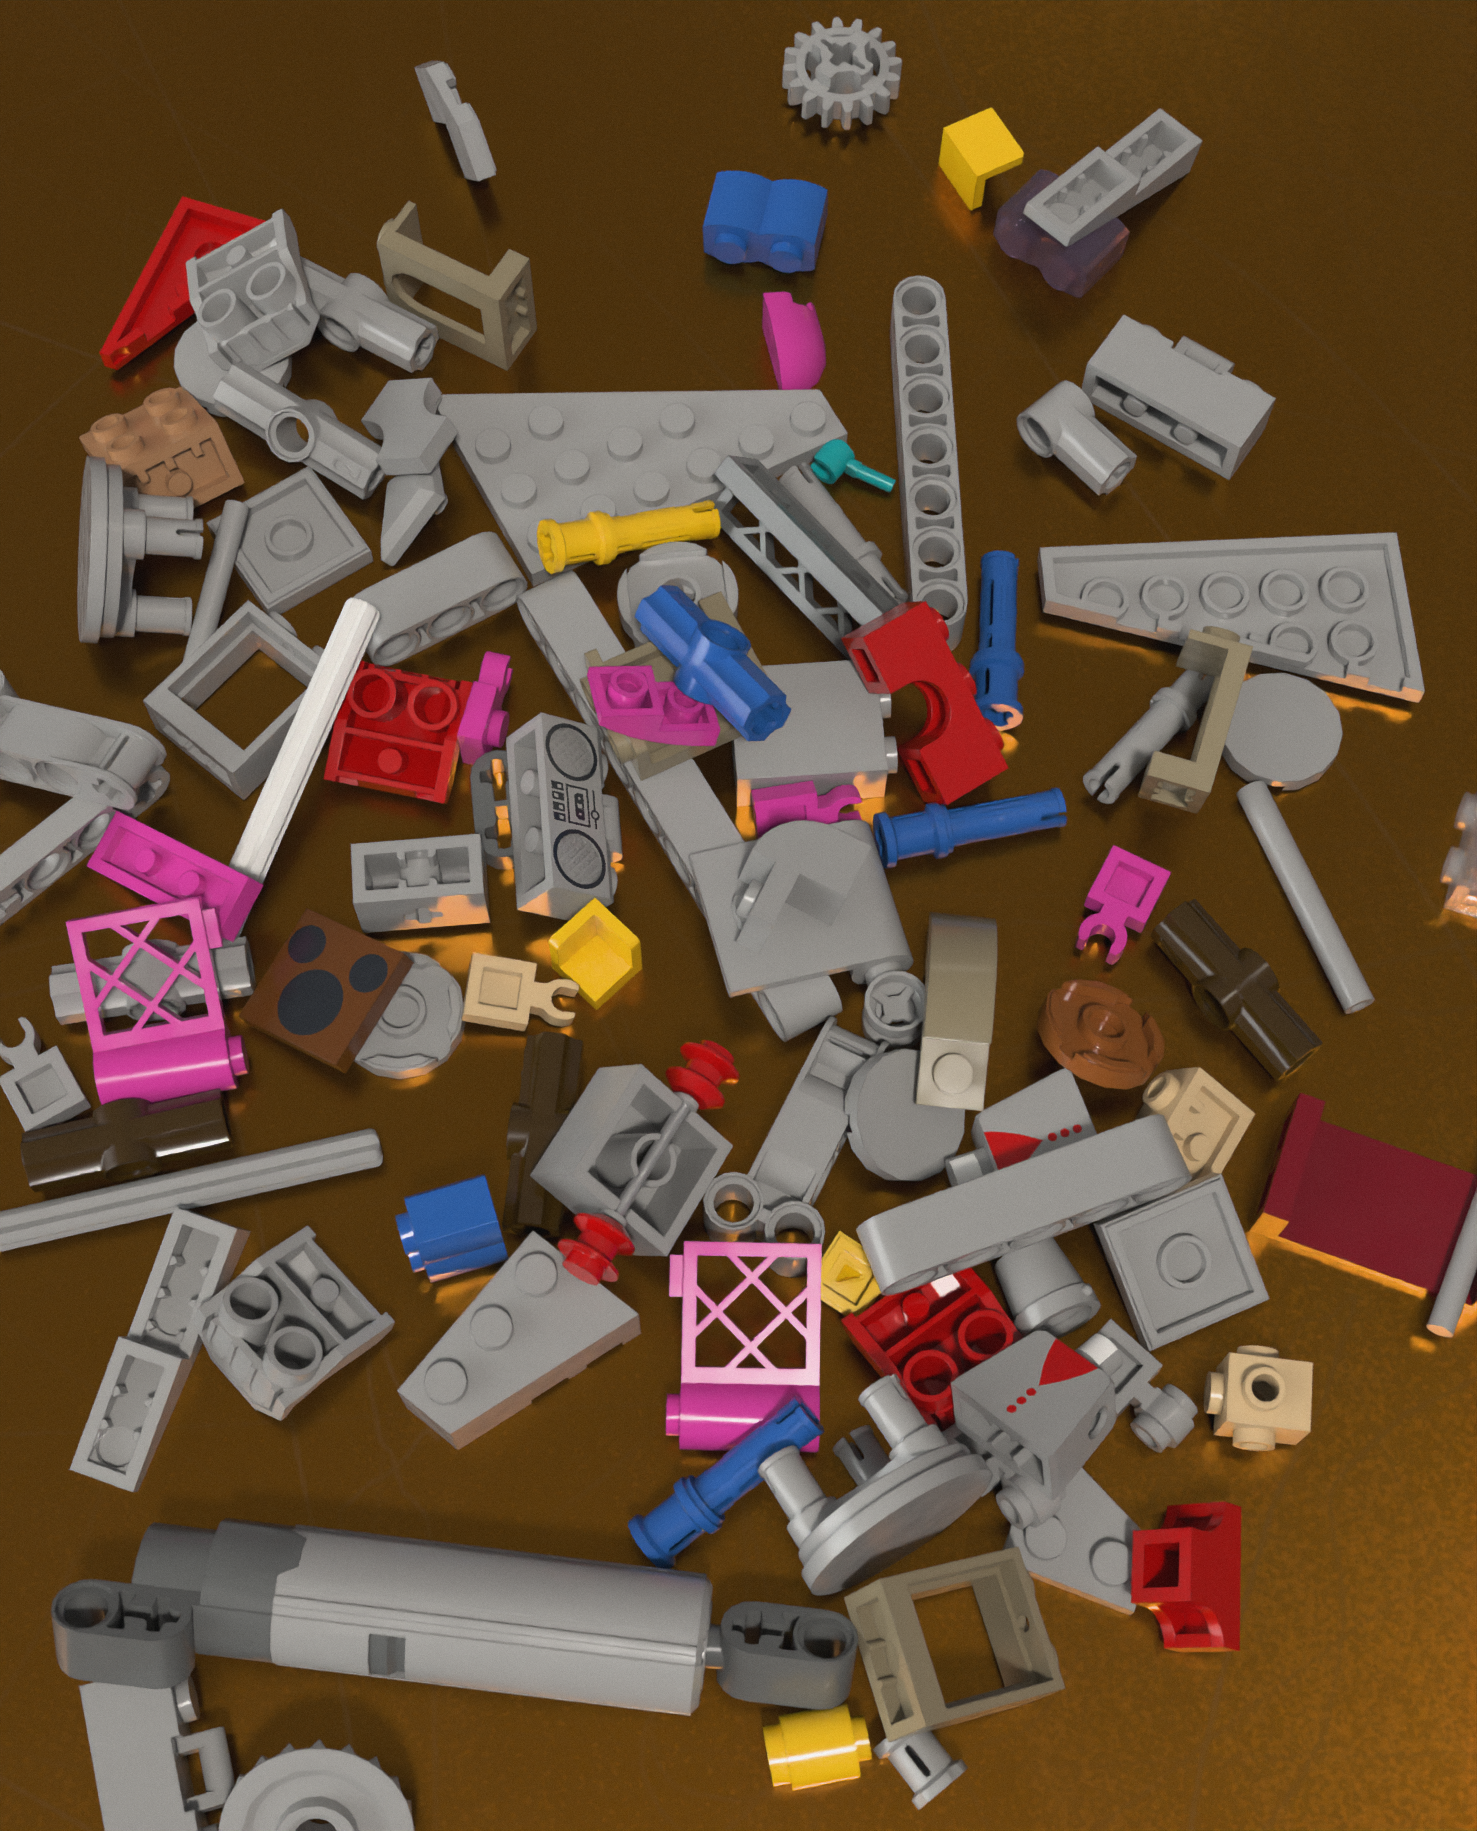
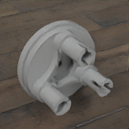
M87 456L81 497L77 588L80 642L98 643L99 637H134L135 631L189 636L192 625L191 597L173 598L136 595V589H132V581L136 560H143L144 554L201 559L203 536H200V533H203V520L197 518L193 520V497L138 494L137 487L123 486L120 465L106 464L104 457Z
M893 1374L891 1377L889 1375L876 1381L864 1390L858 1398L893 1449L889 1457L874 1436L870 1425L859 1427L850 1432L851 1437L863 1453L864 1459L854 1443H848L844 1437L833 1447V1452L841 1459L857 1484V1488L839 1499L833 1496L826 1497L799 1455L800 1451L795 1445L788 1446L774 1453L757 1470L790 1520V1523L787 1525V1531L799 1548L798 1557L804 1566L802 1578L814 1595L823 1596L849 1588L874 1576L912 1553L968 1510L985 1492L992 1481L993 1473L980 1455L971 1454L964 1444L949 1445L936 1424L927 1425L900 1384L901 1381L896 1374Z

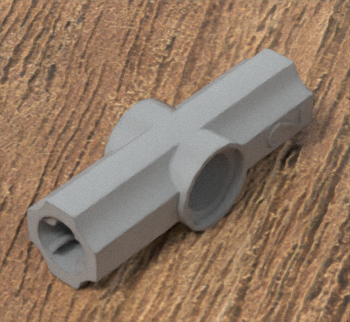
M300 256L311 300L320 314L317 328L326 339L338 348L348 352H354L361 346L411 373L418 369L422 371L433 357V351L439 339L436 325L389 302L384 291L366 276L351 273L344 279Z
M242 361L232 364L230 370L220 380L213 396L215 399L214 409L265 439L271 451L278 458L287 462L301 461L363 500L370 497L376 487L383 481L385 473L375 460L382 447L338 421L333 410L326 403L316 399L304 400ZM297 419H300L308 429V442H305L297 432Z
M246 936L237 937L234 942L224 939L223 947L211 949L221 999L252 995L255 990L256 978L250 944ZM149 940L179 961L190 947V945L179 946L177 943L169 940ZM134 943L122 950V956L96 959L95 961L114 973ZM140 948L120 977L154 999L174 969ZM195 951L186 965L200 974ZM75 964L52 966V973L49 975L50 996L57 1020L61 1025L86 1021ZM94 973L99 995L107 981ZM181 974L178 975L160 1001L162 1005L178 1015L186 1010V1005L206 1002L204 990ZM115 986L101 1004L103 1018L128 1015L132 1019L139 1020L147 1007ZM153 1012L147 1021H161L165 1019Z

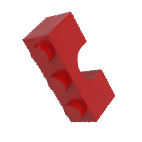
M926 601L903 602L841 638L868 693L892 694L909 683L922 693L927 706L925 724L918 735L897 747V750L923 802H937L938 804L948 805L1008 769L1001 750L1004 749L1001 734L991 720L983 717L973 697L977 694L975 682L969 671L961 663L956 662L946 642L949 639L948 627L939 612L933 607H929Z

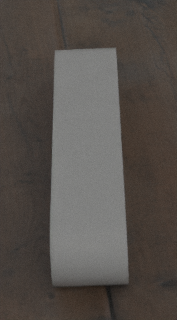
M1150 1115L887 1210L860 1224L856 1232L882 1295L889 1296L911 1290L1158 1199L1187 1184L1192 1179V1176L1164 1115Z

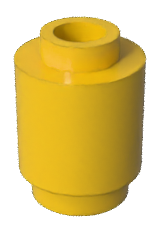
M842 1703L831 1709H811L779 1716V1724L762 1727L773 1787L791 1783L792 1790L794 1791L861 1777L859 1762L872 1759L864 1716L850 1717L847 1703Z

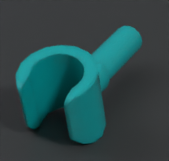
M840 439L826 442L815 454V461L811 464L815 476L827 484H834L845 472L853 478L856 477L890 493L896 481L856 460L849 445Z

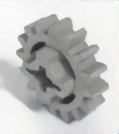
M839 17L833 18L832 28L825 29L817 21L813 22L810 37L804 33L797 32L795 34L794 47H786L782 87L788 89L789 105L802 103L801 117L805 120L816 113L821 115V127L825 128L831 124L833 119H840L844 130L850 129L852 119L857 117L866 125L872 124L873 110L886 115L889 112L890 99H897L899 95L902 58L895 57V42L887 41L881 43L882 29L879 27L872 29L868 33L862 31V20L856 19L852 23L851 28L843 27ZM873 68L876 71L877 77L873 75ZM807 69L811 71V79L807 75Z

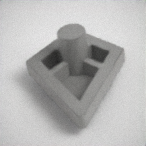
M439 462L431 474L396 475L387 483L381 533V561L394 566L433 514L438 515L445 509L448 497L444 494Z

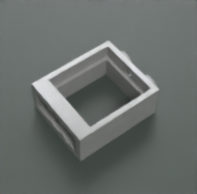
M249 600L143 700L155 728L243 800L269 776L306 690L245 750L241 749L195 710L258 649L306 687L309 686L324 652V649L316 645L310 649L298 640L294 628L279 613L270 611L268 614H265Z

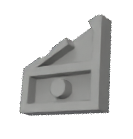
M1081 1467L1065 1488L1066 1497L1060 1501V1511L1037 1528L1028 1525L1020 1530L1011 1524L1002 1550L1018 1546L1026 1571L1032 1578L1131 1615L1136 1608V1604L1131 1603L1133 1531L1141 1529Z

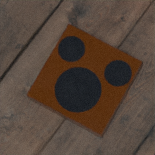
M306 908L238 1017L249 1026L346 1074L414 963L405 953Z

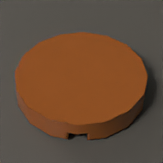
M1082 979L1066 981L1060 989L1054 990L1053 988L1038 1010L1036 1027L1046 1049L1059 1064L1076 1076L1101 1087L1127 1090L1143 1085L1154 1073L1164 1057L1165 1040L1156 1020L1147 1011L1141 1017L1136 1010L1130 1007L1134 1000L1128 994L1105 983Z

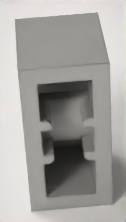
M480 834L351 844L353 905L363 933L490 923L487 864Z

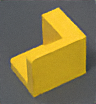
M992 107L943 128L939 166L970 210H974L982 206L986 179L1014 168L1023 162V150Z
M596 898L591 900L548 941L552 968L563 979L576 982L579 985L578 993L595 1010H598L642 969L640 940Z

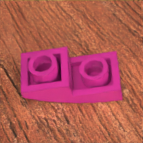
M651 665L589 667L587 677L600 726L632 738L650 742L686 746H715L720 733V726L714 706L688 697L677 688L674 682H656Z

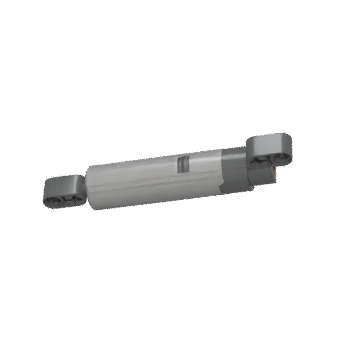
M234 1518L222 1520L217 1530L153 1522L147 1528L141 1541L131 1584L96 1579L80 1580L69 1584L59 1591L52 1602L51 1608L56 1655L60 1669L69 1677L83 1681L148 1689H167L180 1684L189 1677L195 1667L196 1654L276 1663V1665L686 1716H690L699 1707L705 1668L716 1669L717 1681L723 1691L734 1698L744 1701L816 1710L831 1709L839 1706L848 1698L852 1687L858 1647L857 1629L852 1622L840 1613L824 1609L758 1601L742 1602L732 1606L724 1613L721 1625L711 1624L713 1585L708 1579L707 1574L299 1524L292 1526Z

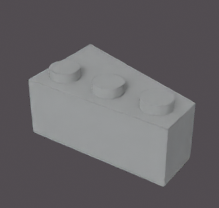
M534 1231L529 1234L397 1390L406 1408L457 1450L530 1405L532 1399L565 1378L570 1379L585 1370L587 1364L618 1344L622 1343L624 1345L641 1334L639 1314L600 1283L598 1285H590L569 1273L562 1264L566 1257Z

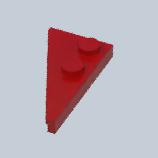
M182 196L99 352L104 366L119 370L195 313L189 297L186 261L193 257L199 259L266 221Z

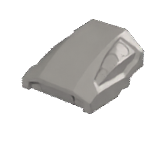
M282 208L272 213L273 218L199 259L193 257L186 261L190 302L203 331L208 356L222 370H230L232 364L241 361L256 371L265 369L309 345L320 319V314L311 300L306 275L300 260L296 231L290 217Z
M309 1226L301 1229L255 1259L230 1284L198 1307L193 1321L214 1364L254 1409L280 1421L289 1414L296 1404L309 1395L323 1381L376 1345L392 1330L395 1323L387 1312L380 1315L314 1242L316 1234Z

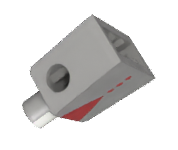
M1066 1068L1061 1069L976 1115L971 1130L976 1150L945 1160L951 1186L962 1184L1097 1135L1072 1072Z
M1034 1331L951 1382L956 1427L1014 1472L1031 1481L1040 1492L1053 1501L1062 1493L1115 1424V1386L1110 1376L1122 1366L1121 1354L1116 1346L1101 1334L1092 1335L1074 1351L1049 1332Z

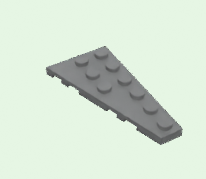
M1397 532L1040 547L1037 564L1042 608L1045 613L1181 646L1184 645L1190 629L1202 632L1205 626L1220 627L1237 633L1241 637L1239 643L1253 646L1249 659L1251 663L1416 703L1420 702L1425 693Z

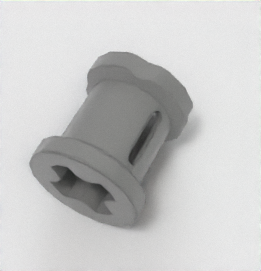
M931 1731L889 1743L887 1738H885L873 1749L879 1759L887 1757L913 1790L915 1794L912 1802L918 1810L968 1769V1766L962 1759L953 1760Z

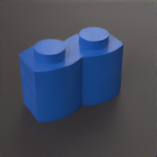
M717 172L703 224L704 252L728 264L760 261L784 273L814 270L827 219L828 190L817 184L802 180L781 179L771 181L750 172Z
M485 1174L406 1196L404 1200L408 1212L395 1215L405 1254L409 1256L413 1272L426 1269L431 1283L509 1259Z

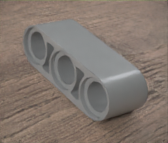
M482 532L473 535L364 589L353 597L372 604L380 612V618L366 648V652L374 664L380 666L396 664L508 608L516 602V596L526 591L528 583L498 535L493 532Z

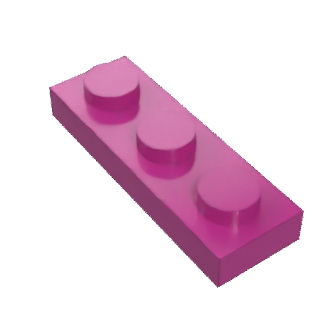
M119 811L115 812L87 864V867L156 903L201 896L203 909L216 907L221 935L231 942H234L263 887V884ZM188 914L181 915L189 920Z

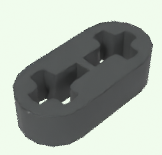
M494 750L479 757L471 768L470 783L475 834L481 835L486 863L496 869L510 870L514 868L513 840L511 839V847L505 849L499 848L496 840L499 834L497 820L509 819L512 834L507 751ZM505 772L508 780L505 785L507 800L495 801L494 790L491 784L493 773Z

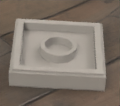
M309 466L243 502L249 509L233 567L266 614L270 611L282 614L373 562L370 548ZM221 515L207 522L210 534L214 540Z
M1210 1173L1185 1184L1170 1194L1093 1223L1139 1343L1147 1351H1152L1269 1300L1238 1215L1220 1173Z

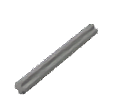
M369 1128L0 1211V1252L173 1213L175 1207L188 1210L378 1167L383 1163L380 1138L376 1130Z

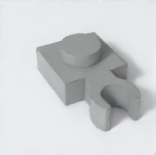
M20 1017L18 1021L26 1033L23 1042L19 1046L9 1048L6 1047L0 1037V1056L6 1063L14 1066L13 1070L0 1076V1085L25 1132L61 1124L89 1109L91 1105L59 1048L55 1046L40 1054L41 1039L30 1021Z

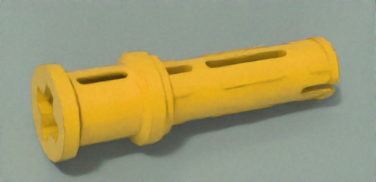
M705 500L690 505L655 509L624 516L610 517L606 512L603 513L598 510L587 513L585 519L557 523L556 520L549 518L541 520L538 524L537 546L544 568L548 573L555 574L562 572L565 565L593 561L598 566L607 565L616 558L617 554L645 550L662 543L717 538L721 528L718 509H714L715 503L711 500Z

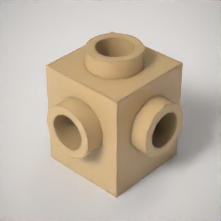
M1241 1346L1237 1348V1353L1229 1352L1217 1366L1216 1372H1208L1205 1381L1204 1411L1208 1414H1214L1213 1435L1233 1437L1234 1447L1252 1451L1274 1450L1275 1443L1291 1445L1299 1443L1311 1432L1313 1362L1280 1359L1278 1350L1265 1346Z

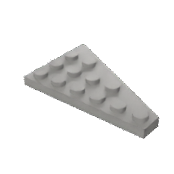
M820 389L442 394V399L436 409V415L448 416L457 429V435L451 443L533 587L587 563L565 565L560 573H548L542 564L537 546V527L543 519L552 518L557 523L585 519L587 513L598 510L603 513L606 512L610 517L690 505L705 500L715 502L726 486L714 473L728 455L758 459L777 478L795 465L799 468L800 463L815 461V454L830 440L840 439L847 444L848 435Z

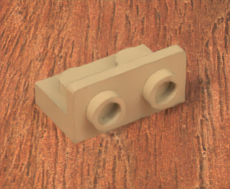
M1201 1067L1166 1070L1157 1075L1144 1091V1105L1135 1120L1150 1115H1164L1192 1176V1179L1189 1181L1191 1182L1213 1172L1222 1173L1255 1113Z

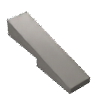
M1159 108L1107 151H1103L1097 146L1028 201L1023 213L1064 246L1069 247L1189 173L1203 140Z
M174 1208L127 1337L119 1336L70 1470L130 1492L139 1491L203 1343L193 1322L197 1308L228 1285L251 1231L191 1210Z

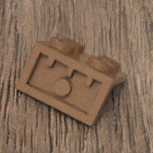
M182 387L176 389L164 388L155 391L146 397L143 402L144 405L124 415L111 414L105 416L91 426V431L79 437L84 449L90 456L104 457L106 464L120 465L123 486L137 487L138 494L175 497L192 496L194 509L245 483L217 422Z

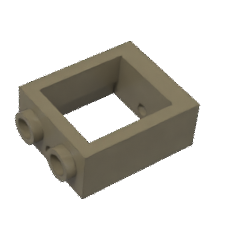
M1018 1546L881 1578L844 1597L850 1620L857 1629L858 1646L888 1743L1026 1705L1065 1689L1059 1670L1058 1655L1055 1647L1049 1640L1035 1598L1034 1583L1030 1574L1026 1571ZM972 1586L1005 1687L945 1703L913 1600Z

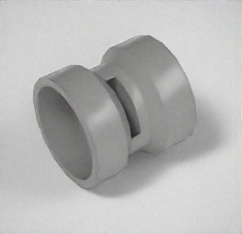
M889 971L880 974L871 981L865 992L861 1021L862 1031L867 1040L881 1045L884 1040L889 1042L888 1052L896 1049H911L919 1042L922 1036L925 985L916 976L905 971ZM903 1021L899 1024H891L892 1022Z

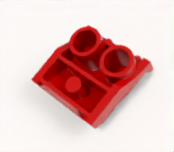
M361 660L335 718L323 779L447 804L453 787L460 751L457 733L473 682L418 674Z
M971 1267L911 1290L885 1296L855 1317L853 1313H850L841 1320L842 1327L851 1341L880 1377L883 1378L888 1375L891 1377L893 1374H896L901 1381L900 1384L927 1425L936 1424L941 1433L956 1423L951 1382L1023 1338L992 1291Z

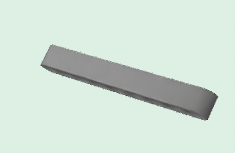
M568 570L517 595L518 609L530 634L584 722L599 729L603 753L705 917L689 863V854L739 844L745 841L693 758L643 781L640 780L631 761L620 764L608 740L607 728L599 725L597 714L593 712L586 699L580 679L587 676L588 673L584 653L596 648L604 662L625 653V650L577 574L573 570ZM829 975L751 993L776 1034L784 1042L828 1020L830 1016L841 1013L843 1010L839 994Z

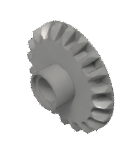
M319 1739L313 1746L305 1749L296 1750L289 1743L279 1755L270 1759L262 1755L250 1772L246 1775L240 1774L231 1794L225 1800L219 1831H415V1826L413 1825L411 1800L405 1799L401 1792L398 1776L389 1777L381 1769L377 1756L370 1760L363 1759L355 1755L350 1744L342 1750L325 1748ZM319 1818L322 1820H326L329 1823L318 1824L311 1822L309 1819Z

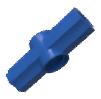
M660 585L653 594L641 600L635 618L641 623V631L677 667L673 680L680 691L696 701L713 705L747 741H765L772 732L784 726L791 712V708L786 704L787 695L747 656L751 644L742 632L727 623L710 619L678 586Z

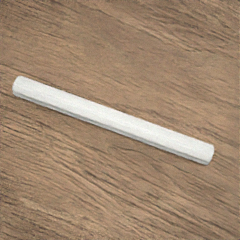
M349 598L345 602L228 866L263 884L380 618V612L372 604L356 598ZM247 915V917H246V919H245V921H244V923H243L241 929L239 930V932H238L236 938L240 936L241 931H242V929H243V927H244V924H245V922H246V920H247V918H248V915Z

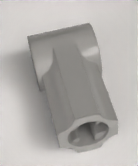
M1061 381L1017 417L1019 434L1032 451L1045 458L1055 455L1098 495L1102 493L1107 495L1118 487L1135 465L1137 456L1095 418V411L1088 396L1073 382Z

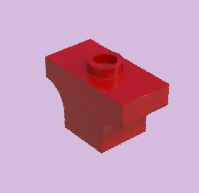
M1226 1501L1167 1505L1166 1517L1160 1529L1133 1531L1131 1603L1144 1606L1154 1613L1161 1626L1164 1649L1176 1652L1240 1651L1242 1506Z

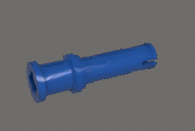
M998 550L984 554L980 561L979 651L970 660L969 673L975 680L977 694L974 699L983 717L991 720L998 731L1014 728L1022 722L1023 707L1017 701L1018 681L1024 674V662L1019 653L1016 652L1019 559H1015V555L1011 552Z
M1055 787L1047 791L946 809L945 805L933 802L926 804L924 811L889 817L886 812L875 813L873 816L874 841L882 866L885 869L895 867L897 860L932 854L936 859L946 858L948 854L952 853L954 846L1054 827H1065L1067 817L1059 815V812H1067L1066 804L1061 790Z
M794 1396L762 1426L760 1425L728 1451L723 1458L708 1470L706 1469L697 1478L693 1475H689L687 1478L681 1477L674 1483L675 1492L645 1517L641 1514H636L628 1521L630 1533L642 1552L658 1568H673L676 1565L675 1556L704 1532L709 1534L717 1532L725 1520L724 1512L764 1480V1478L760 1477L757 1470L767 1458L781 1449L792 1445L797 1446L798 1450H800L817 1436L824 1433V1428L819 1423L820 1421L800 1397Z

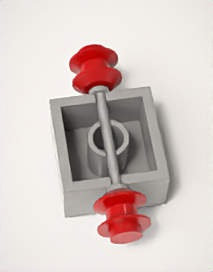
M701 1040L699 1044L694 1042L684 1043L680 1048V1053L686 1061L685 1067L671 1066L665 1072V1077L672 1091L642 1064L599 1068L530 1176L576 1214L574 1223L581 1231V1234L577 1240L561 1239L558 1243V1248L566 1257L562 1263L564 1268L579 1280L590 1285H598L601 1280L615 1282L619 1278V1272L612 1264L616 1255L667 1256L733 1147L729 1141L696 1113L698 1109H721L725 1104V1099L718 1088L721 1084L728 1086L736 1085L740 1079V1075L733 1065L735 1062L734 1057L721 1045L710 1040Z

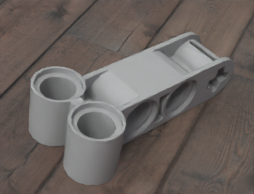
M0 670V779L119 809L129 810L133 808L138 799L135 792L153 765L158 766L166 759V750L159 740L142 728L128 723L20 699Z
M833 1016L828 1018L748 1175L738 1172L724 1173L713 1179L706 1190L703 1198L704 1229L710 1240L753 1242L756 1238L762 1242H777L775 1237L779 1232L788 1228H796L805 1232L812 1243H821L823 1249L825 1237L824 1220L813 1206L848 1137L847 1132L851 1131L850 1115H844L845 1097L854 1074L869 1058L888 1052L889 1042L884 1040L881 1045H878L837 1026V1018ZM726 1200H738L746 1204L751 1213L740 1222H729L719 1217L715 1209ZM778 1257L769 1267L781 1276L789 1278L802 1277L807 1274V1258Z

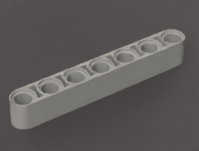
M917 275L902 280L895 288L890 323L906 592L909 595L907 602L926 601L929 607H933L939 614L949 618L945 620L949 631V639L946 642L952 651L961 641L968 597L946 297L943 288L937 281L926 276ZM919 410H923V411H928V412H930V413H921V412H918V411H919ZM920 460H930L935 463L927 464L922 463ZM932 510L938 512L939 514L928 515L921 511ZM924 562H939L944 567H930L924 564Z

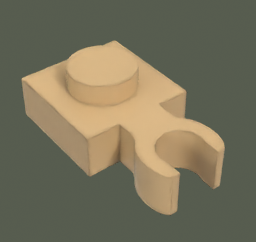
M473 952L470 960L461 1020L525 1031L530 1013L541 1016L549 1024L561 1027L568 1026L572 1023L575 1013L557 1010L552 1003V997L557 994L575 997L579 990V985L568 979H556L549 983L534 982L537 963Z

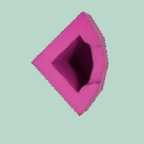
M788 292L763 293L762 329L779 390H809L819 381L826 366L825 342L815 306L811 302L806 306L793 303L791 293Z

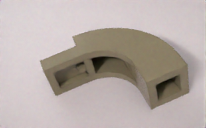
M936 912L929 913L923 977H925L924 1013L915 1104L983 1111L996 993L997 923L995 918Z

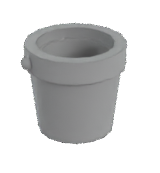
M1053 1237L1003 1255L994 1266L1014 1318L1013 1324L1023 1338L1034 1331H1047L1059 1339L1087 1323L1097 1314L1101 1307L1091 1285L1084 1283Z

